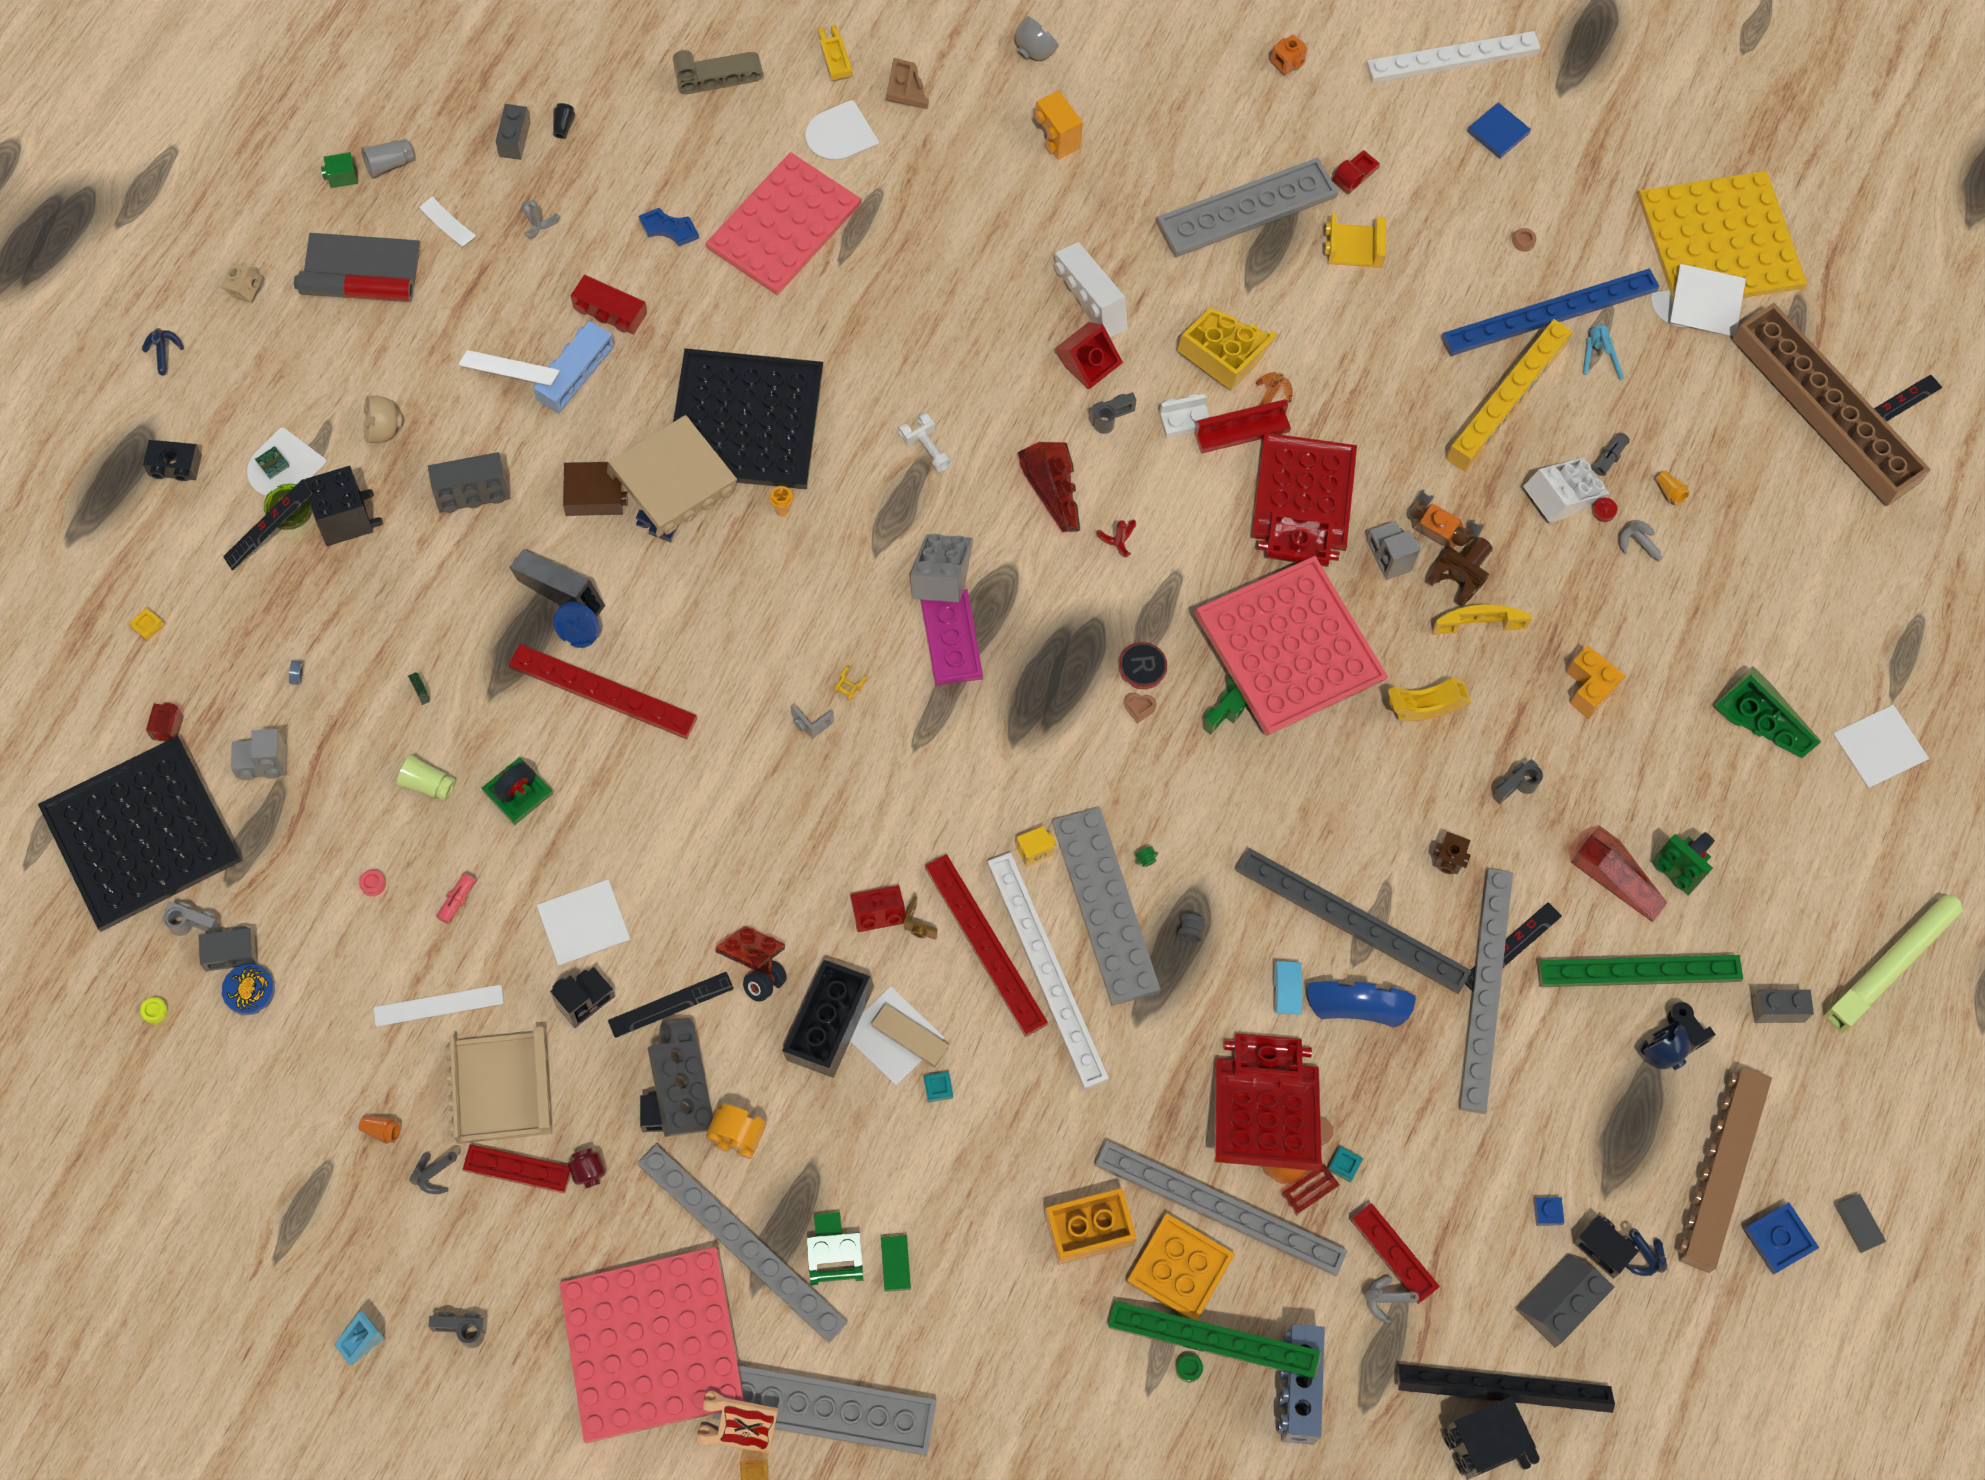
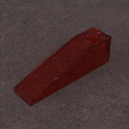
M1037 442L1019 451L1020 466L1023 469L1024 475L1062 532L1080 531L1078 505L1073 501V492L1076 491V485L1071 483V473L1074 472V466L1067 443Z

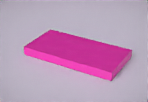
M968 589L963 591L960 602L920 599L935 686L983 680Z

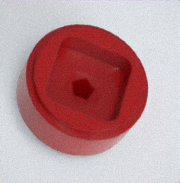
M1606 497L1598 499L1592 509L1594 517L1601 522L1613 520L1618 511L1617 504L1612 499Z

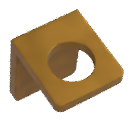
M913 896L904 920V929L911 931V934L915 937H928L936 940L937 928L912 920L917 907V897Z

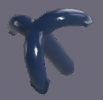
M156 328L146 337L142 351L146 353L152 343L156 345L157 370L159 375L164 376L167 370L165 338L170 339L180 350H183L184 347L182 341L175 333Z
M1635 1228L1630 1229V1238L1650 1266L1639 1267L1628 1264L1626 1268L1639 1276H1652L1656 1272H1665L1668 1265L1661 1240H1654L1655 1256L1640 1232Z

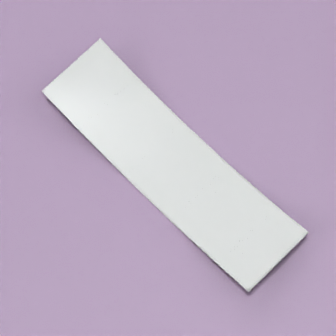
M433 196L419 207L440 229L461 246L466 245L476 236L442 207Z

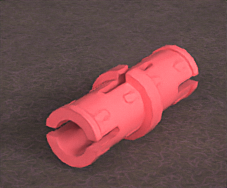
M462 873L453 890L448 891L446 894L447 899L435 916L442 922L450 924L459 907L464 906L466 903L465 898L473 885L476 884V880L470 875Z

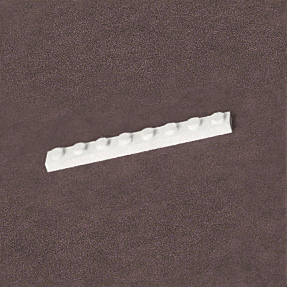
M1535 31L1367 60L1366 67L1371 82L1378 83L1539 54L1541 48Z

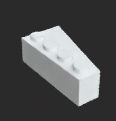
M1077 242L1056 252L1054 268L1057 274L1063 278L1091 322L1103 324L1110 337L1127 330L1125 296L1083 246Z

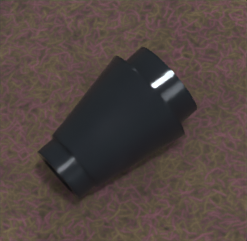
M558 103L556 108L553 109V136L556 138H566L575 117L574 107L571 105Z

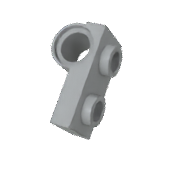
M169 901L164 910L163 921L169 930L177 936L186 935L192 927L205 932L214 929L220 930L221 928L214 914L204 910L201 913L196 912L192 906L184 902L175 904ZM183 917L180 924L173 925L176 918Z

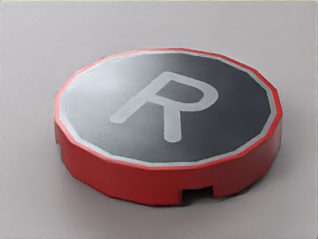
M1144 642L1135 643L1123 651L1119 661V672L1122 679L1131 684L1132 687L1147 690L1156 687L1165 677L1167 659L1157 646Z

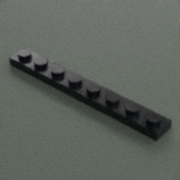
M1398 1364L1396 1371L1398 1390L1496 1401L1512 1396L1515 1403L1613 1413L1615 1407L1612 1387L1605 1385Z

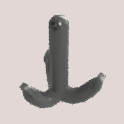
M449 1152L424 1170L431 1157L430 1153H424L418 1161L415 1170L410 1175V1182L413 1185H418L422 1191L429 1194L448 1192L447 1187L430 1185L427 1181L455 1162L457 1154Z

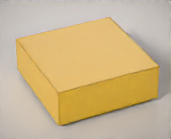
M146 607L129 623V626L148 642L165 624Z

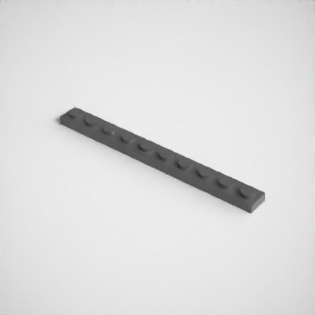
M1250 848L1237 868L1236 872L1457 994L1460 993L1471 973L1470 969Z

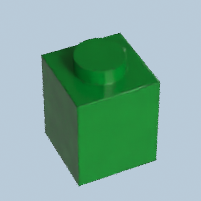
M351 152L324 156L325 166H321L323 179L328 180L331 188L358 184Z

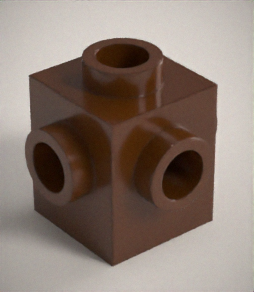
M1447 832L1442 843L1437 842L1432 856L1436 858L1434 867L1439 868L1443 873L1458 875L1462 867L1466 868L1471 854H1468L1467 850L1471 840Z

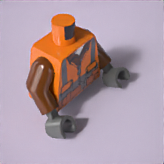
M1422 490L1415 499L1416 503L1412 508L1411 517L1417 523L1413 529L1446 549L1449 547L1454 549L1456 545L1463 546L1474 537H1479L1484 526L1483 524L1478 525L1475 523V520H1471L1468 527L1464 530L1462 521L1433 503L1430 504L1434 498L1433 495L1430 497L1424 493L1425 490Z

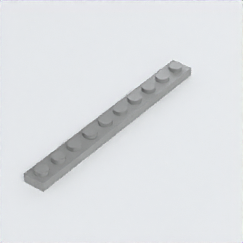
M1490 868L1486 872L1459 1110L1480 1114L1487 1112L1513 879L1512 872Z
M1106 1141L1095 1166L1331 1275H1338L1347 1254V1250L1108 1141Z
M657 1145L638 1163V1166L827 1343L830 1344L847 1325V1322Z

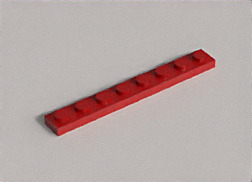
M519 644L509 662V667L513 670L684 739H688L697 721V715L521 644Z
M946 854L925 865V870L1024 1036L1027 1037L1047 1026L1046 1018L948 855Z

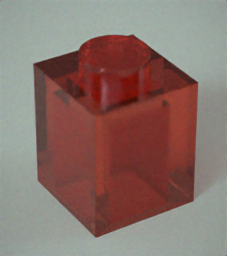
M164 702L163 705L154 703L146 732L152 740L166 742L179 735L184 716L175 704Z

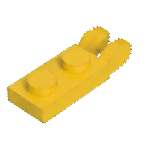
M831 25L833 37L827 39L823 27L818 28L820 46L831 81L852 77V67L837 25Z

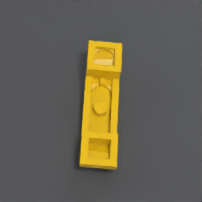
M1493 604L1472 605L1456 609L1437 619L1432 629V634L1457 633L1460 624L1502 622L1503 631L1527 629L1532 616L1525 611L1509 606Z

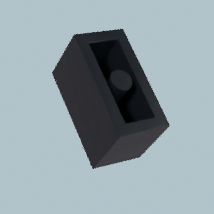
M1599 1215L1589 1223L1573 1242L1613 1279L1624 1270L1639 1252L1635 1248V1243L1629 1237L1622 1236L1615 1230L1614 1224L1609 1219L1602 1218Z

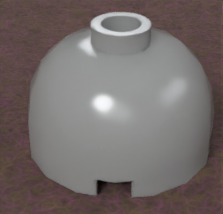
M1029 16L1020 23L1016 30V43L1020 47L1017 51L1025 59L1029 57L1034 60L1046 59L1056 51L1059 44L1048 31L1045 32L1041 28L1042 26Z

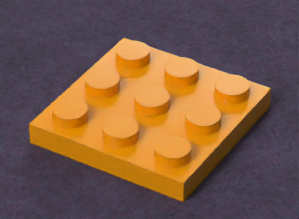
M1166 1213L1126 1283L1181 1316L1198 1321L1235 1253Z

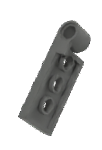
M689 1018L664 1020L659 1029L660 1039L663 1044L647 1047L664 1136L707 1132L712 1121V1113L694 1024ZM671 1050L677 1052L679 1056L678 1063L672 1060ZM677 1075L684 1081L683 1088L676 1084L675 1079ZM681 1101H684L688 1104V1114L682 1111L680 1106Z

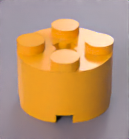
M719 1104L707 1130L706 1139L715 1143L714 1147L719 1150L728 1152L729 1149L737 1151L738 1155L751 1159L756 1152L767 1123L758 1116L753 1120L748 1115L749 1112L728 1104H723L722 1106Z

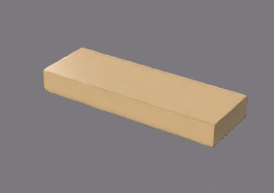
M887 1004L884 1005L871 1023V1027L934 1068L949 1049V1044Z

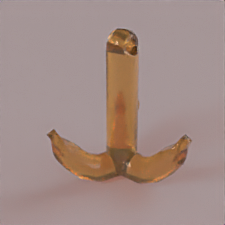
M1271 372L1256 381L1257 386L1270 381V387L1259 405L1271 403L1281 385L1285 388L1287 402L1291 403L1293 397L1292 384L1282 373Z

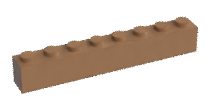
M1742 1066L1736 1073L1733 1072L1729 1078L1728 1087H1731L1729 1096L1726 1095L1723 1099L1721 1110H1724L1722 1119H1718L1714 1128V1133L1717 1134L1715 1143L1711 1142L1707 1151V1157H1710L1708 1166L1703 1167L1700 1175V1180L1703 1181L1701 1190L1698 1189L1693 1198V1204L1696 1205L1694 1213H1690L1686 1221L1685 1228L1689 1230L1686 1238H1682L1678 1248V1252L1681 1253L1679 1262L1707 1273L1717 1268L1772 1077Z

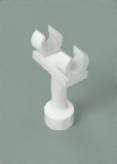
M926 412L918 416V423L921 427L912 432L906 423L898 427L900 430L898 433L907 446L920 440L934 459L932 466L938 473L947 470L951 466L953 461L948 454H941L928 437L929 434L935 431V423Z

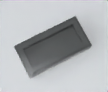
M1861 1194L1835 1205L1860 1253L1886 1242Z

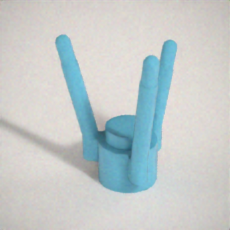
M1604 325L1595 326L1590 331L1591 337L1586 338L1587 350L1583 374H1588L1592 346H1595L1598 350L1605 349L1606 354L1611 355L1619 379L1623 380L1624 376L1608 327Z

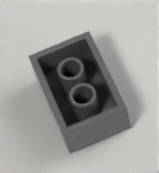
M499 452L427 465L431 488L439 513H451L457 509L467 507L477 508L482 504L488 503L498 504L510 499L507 478Z

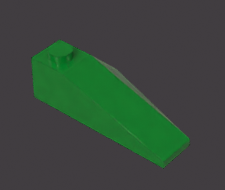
M1754 666L1738 678L1715 704V707L1733 724L1739 727L1741 725L1753 731V734L1759 737L1763 736L1775 742L1777 746L1801 758L1821 743V740L1775 687Z

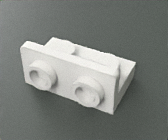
M1192 394L1186 398L1168 399L1161 403L1159 417L1166 438L1194 433L1197 420L1209 418L1205 394Z

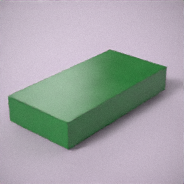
M907 1235L881 1237L884 1292L911 1290Z

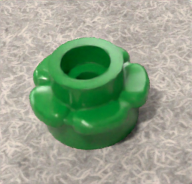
M1153 846L1140 850L1135 854L1136 864H1142L1143 867L1154 864L1157 861L1155 857H1157L1158 852H1155Z

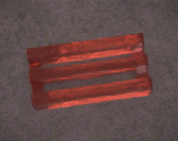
M1323 1164L1321 1171L1311 1172L1283 1191L1281 1195L1284 1199L1286 1198L1288 1205L1293 1208L1297 1216L1334 1191L1340 1184L1326 1165ZM1322 1172L1324 1173L1325 1177L1293 1198L1290 1195ZM1329 1181L1331 1183L1330 1186L1298 1206L1297 1202Z

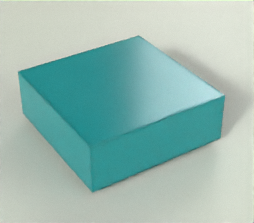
M949 1071L924 1076L928 1103L953 1099Z
M1340 1146L1327 1171L1351 1183L1363 1158Z

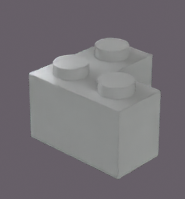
M1396 521L1371 529L1366 540L1385 580L1411 572L1421 549L1418 539L1413 537L1411 531L1404 532L1402 528H1399Z
M277 729L251 730V740L232 741L231 770L236 778L241 780H252L254 777L275 779L279 776L287 775V746Z

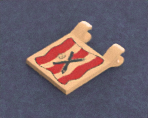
M714 1391L706 1393L703 1409L710 1412L722 1410L718 1431L709 1425L700 1426L697 1437L698 1444H721L767 1454L770 1453L778 1408L724 1398Z

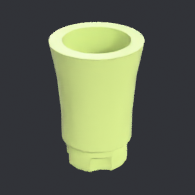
M411 754L399 772L396 785L420 792L434 799L439 798L445 801L450 797L456 781L454 778L447 776L446 773L429 766Z

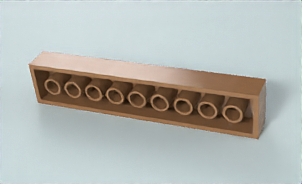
M1775 303L1739 326L1732 340L1886 506H1889L1924 480L1931 469Z

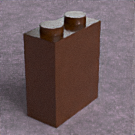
M608 462L564 463L563 507L566 516L623 515V506H627L628 503L627 491H623V485L617 477L612 480L607 474Z

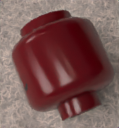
M588 1148L571 1154L572 1159L569 1160L568 1167L574 1184H584L585 1189L601 1184L599 1178L606 1175V1168L600 1152Z

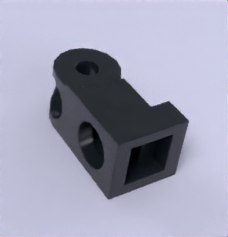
M1678 1002L1668 1012L1667 1021L1669 1025L1675 1022L1679 1025L1682 1022L1687 1029L1692 1042L1690 1053L1709 1043L1716 1035L1710 1026L1703 1029L1694 1017L1693 1008L1688 1003Z

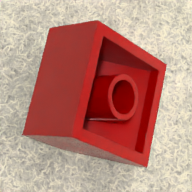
M1088 322L1055 348L1065 368L1087 389H1091L1123 363L1103 324Z

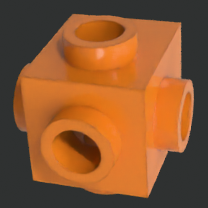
M1292 34L1286 39H1281L1273 47L1271 62L1286 75L1293 69L1300 68L1305 63L1308 48L1302 40H1299Z

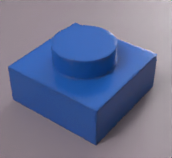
M1562 1197L1534 1199L1536 1226H1556L1565 1223Z

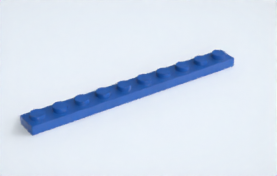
M1649 268L1444 332L1442 339L1450 355L1454 356L1546 327L1553 319L1562 322L1657 292L1660 286Z

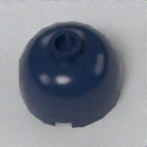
M1675 1022L1654 1033L1653 1036L1655 1037L1651 1040L1650 1044L1645 1040L1638 1048L1640 1054L1651 1066L1664 1070L1672 1067L1673 1070H1677L1687 1063L1685 1058L1690 1054L1692 1042L1683 1023L1680 1022L1678 1025Z

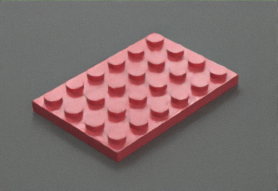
M790 152L705 243L706 248L778 296L862 204L861 198Z

